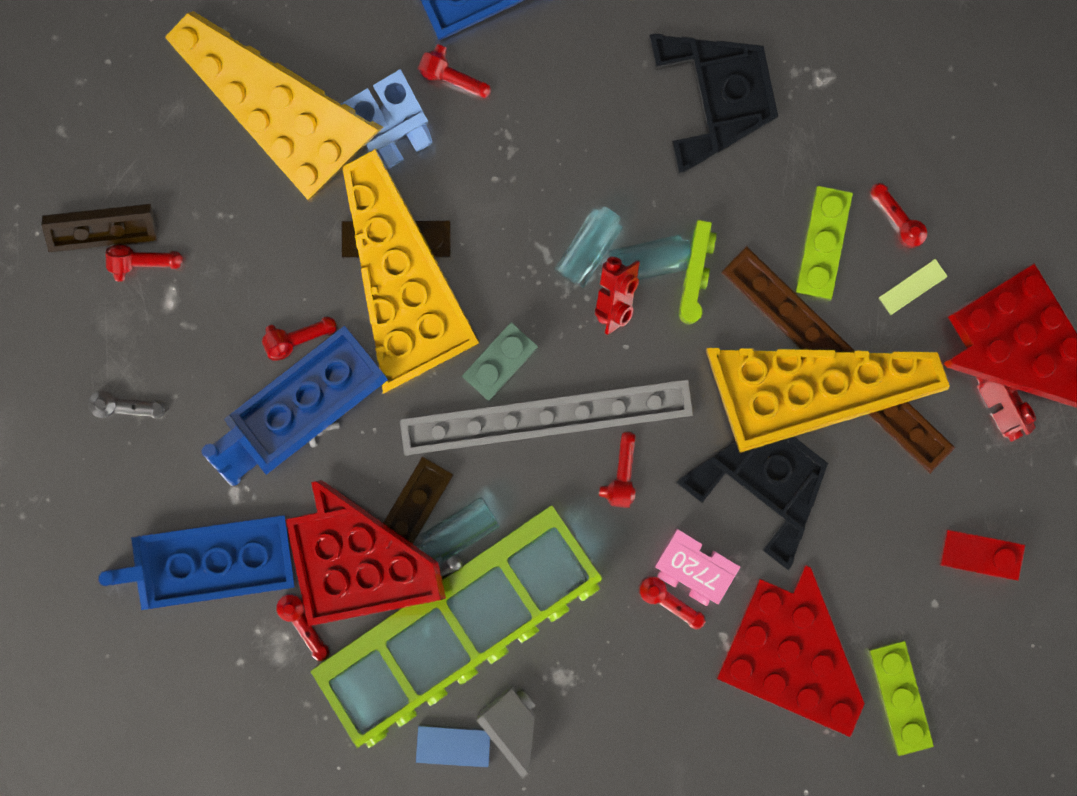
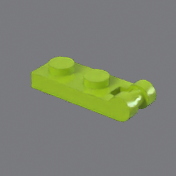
M697 220L695 223L679 308L680 320L686 324L696 323L702 316V307L697 300L699 289L706 290L710 268L704 267L706 253L713 254L717 233L711 232L712 223Z

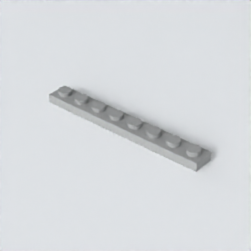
M688 380L400 419L404 456L688 417L693 416Z

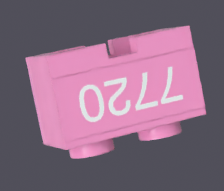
M675 529L654 564V567L660 570L657 577L675 588L679 582L691 588L689 596L705 606L709 604L710 600L719 604L739 571L740 566L715 551H712L710 556L705 555L699 551L703 544Z

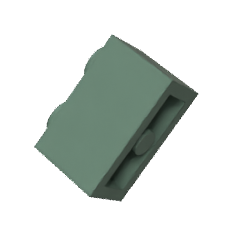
M511 322L468 368L462 377L490 402L533 355L538 346Z

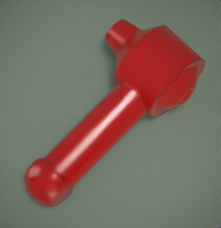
M437 44L433 51L423 54L417 70L424 78L430 81H441L443 79L484 99L490 94V85L448 66L449 64L445 57L446 47Z
M884 183L874 184L871 188V195L874 200L877 199L900 229L898 236L901 244L910 249L921 246L927 238L926 226L921 221L911 220L889 193V189Z
M125 245L110 246L105 251L106 270L113 273L114 280L117 282L124 281L126 273L130 272L133 267H170L171 269H177L183 262V258L178 251H170V253L133 252L130 247Z
M327 316L323 317L322 321L290 333L283 329H277L274 325H269L265 328L266 334L262 338V345L269 359L282 360L292 353L293 346L325 334H333L336 331L337 323L332 317Z
M630 431L623 432L621 435L616 479L609 485L600 486L599 496L606 498L610 505L614 507L630 508V505L635 500L636 491L632 485L631 473L636 435Z
M648 576L640 582L638 592L645 602L661 604L686 621L690 628L695 630L701 629L705 625L706 619L703 613L695 611L669 593L665 583L660 578Z
M295 593L283 595L277 603L278 616L282 620L293 623L311 650L312 657L315 660H326L329 657L330 650L326 644L324 645L314 628L308 626L307 618L303 614L304 604L302 598Z

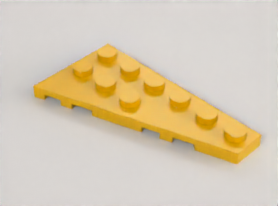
M194 11L187 13L165 37L308 200L313 198L344 165L384 128L374 121L369 122L355 113L356 110L346 104L341 105L326 96L322 89L278 62L273 63L260 55L261 52L252 46H245L230 37L229 32Z
M374 149L344 165L342 168L354 224L355 240L359 252L364 290L376 346L377 362L379 363L380 370L388 379V381L382 384L384 394L479 344L480 341L380 155Z
M706 348V354L740 453L948 390L950 387L938 352L893 351V353H869V351H855L850 353L835 352V350L778 349L777 351H753V349L740 348L739 350Z

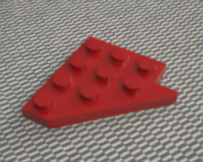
M803 566L793 592L758 579L716 679L851 737L865 703L811 567Z

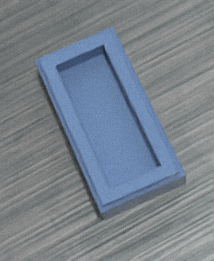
M418 725L416 763L489 767L490 737L484 729Z

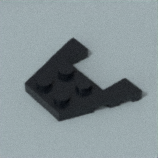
M656 33L649 35L656 68L693 61L707 124V134L672 141L678 174L687 172L779 117L764 46L726 41L698 40L691 37L663 36L664 34Z
M790 437L741 453L735 441L679 478L676 483L701 503L704 502L725 474L784 519V522L766 543L762 551L789 571L793 565L797 548L803 537L805 526L811 509L814 506L828 462L796 437Z

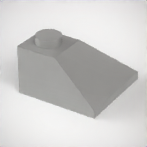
M511 686L478 713L477 722L520 776L524 778L529 774L535 714L531 709L536 705L523 689L517 692Z

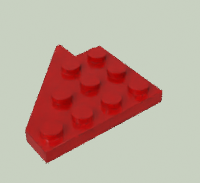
M1035 263L948 316L966 349L945 361L944 364L947 368L1077 408V332Z
M323 480L311 482L317 513L285 519L308 626L439 601L446 598L439 563Z

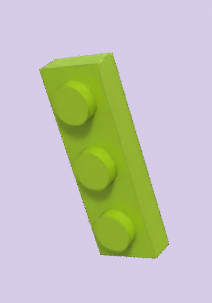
M821 186L816 187L795 293L832 300L853 193Z
M902 640L869 649L897 755L902 756L934 747L905 641Z

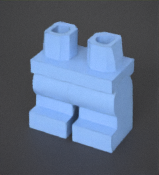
M401 69L373 85L374 90L383 103L382 106L379 107L368 88L341 103V105L346 104L356 110L355 113L367 121H374L384 127L366 146L369 151L377 150L387 169L404 160L395 143L406 136L416 152L433 144L429 129L426 126L429 124Z

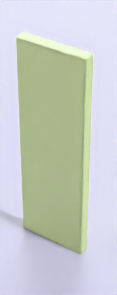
M934 259L878 298L889 314L892 315L948 276L937 260Z

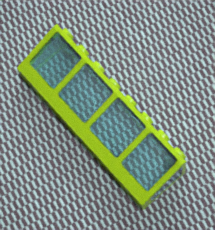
M550 505L464 564L463 567L444 578L442 582L446 596L445 599L400 608L320 663L310 672L355 746L359 748L366 743L368 748H371L387 736L389 732L387 728L396 722L399 727L403 726L418 715L414 709L427 701L429 706H432L448 694L445 688L457 680L462 685L477 675L479 672L475 667L488 659L490 664H493L509 652L506 646L518 638L523 643L539 632L536 625L548 617L551 622H554L570 610L566 604L579 596L584 601L600 590L597 583L603 579L553 505Z

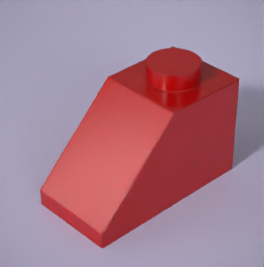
M946 530L940 565L1019 581L1025 545Z

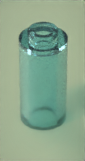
M605 206L600 211L593 208L554 267V270L584 289L623 230V227L619 224L621 217Z
M680 234L608 250L609 257L620 258L625 266L639 261L637 275L639 281L687 270V262H689L691 256L689 241H682Z
M480 496L420 534L423 542L417 546L440 564L500 528V525L484 499Z

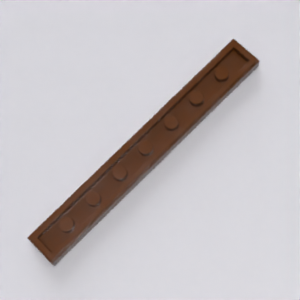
M747 246L721 272L800 350L855 352L842 337ZM909 402L867 414L928 474H931L955 449Z

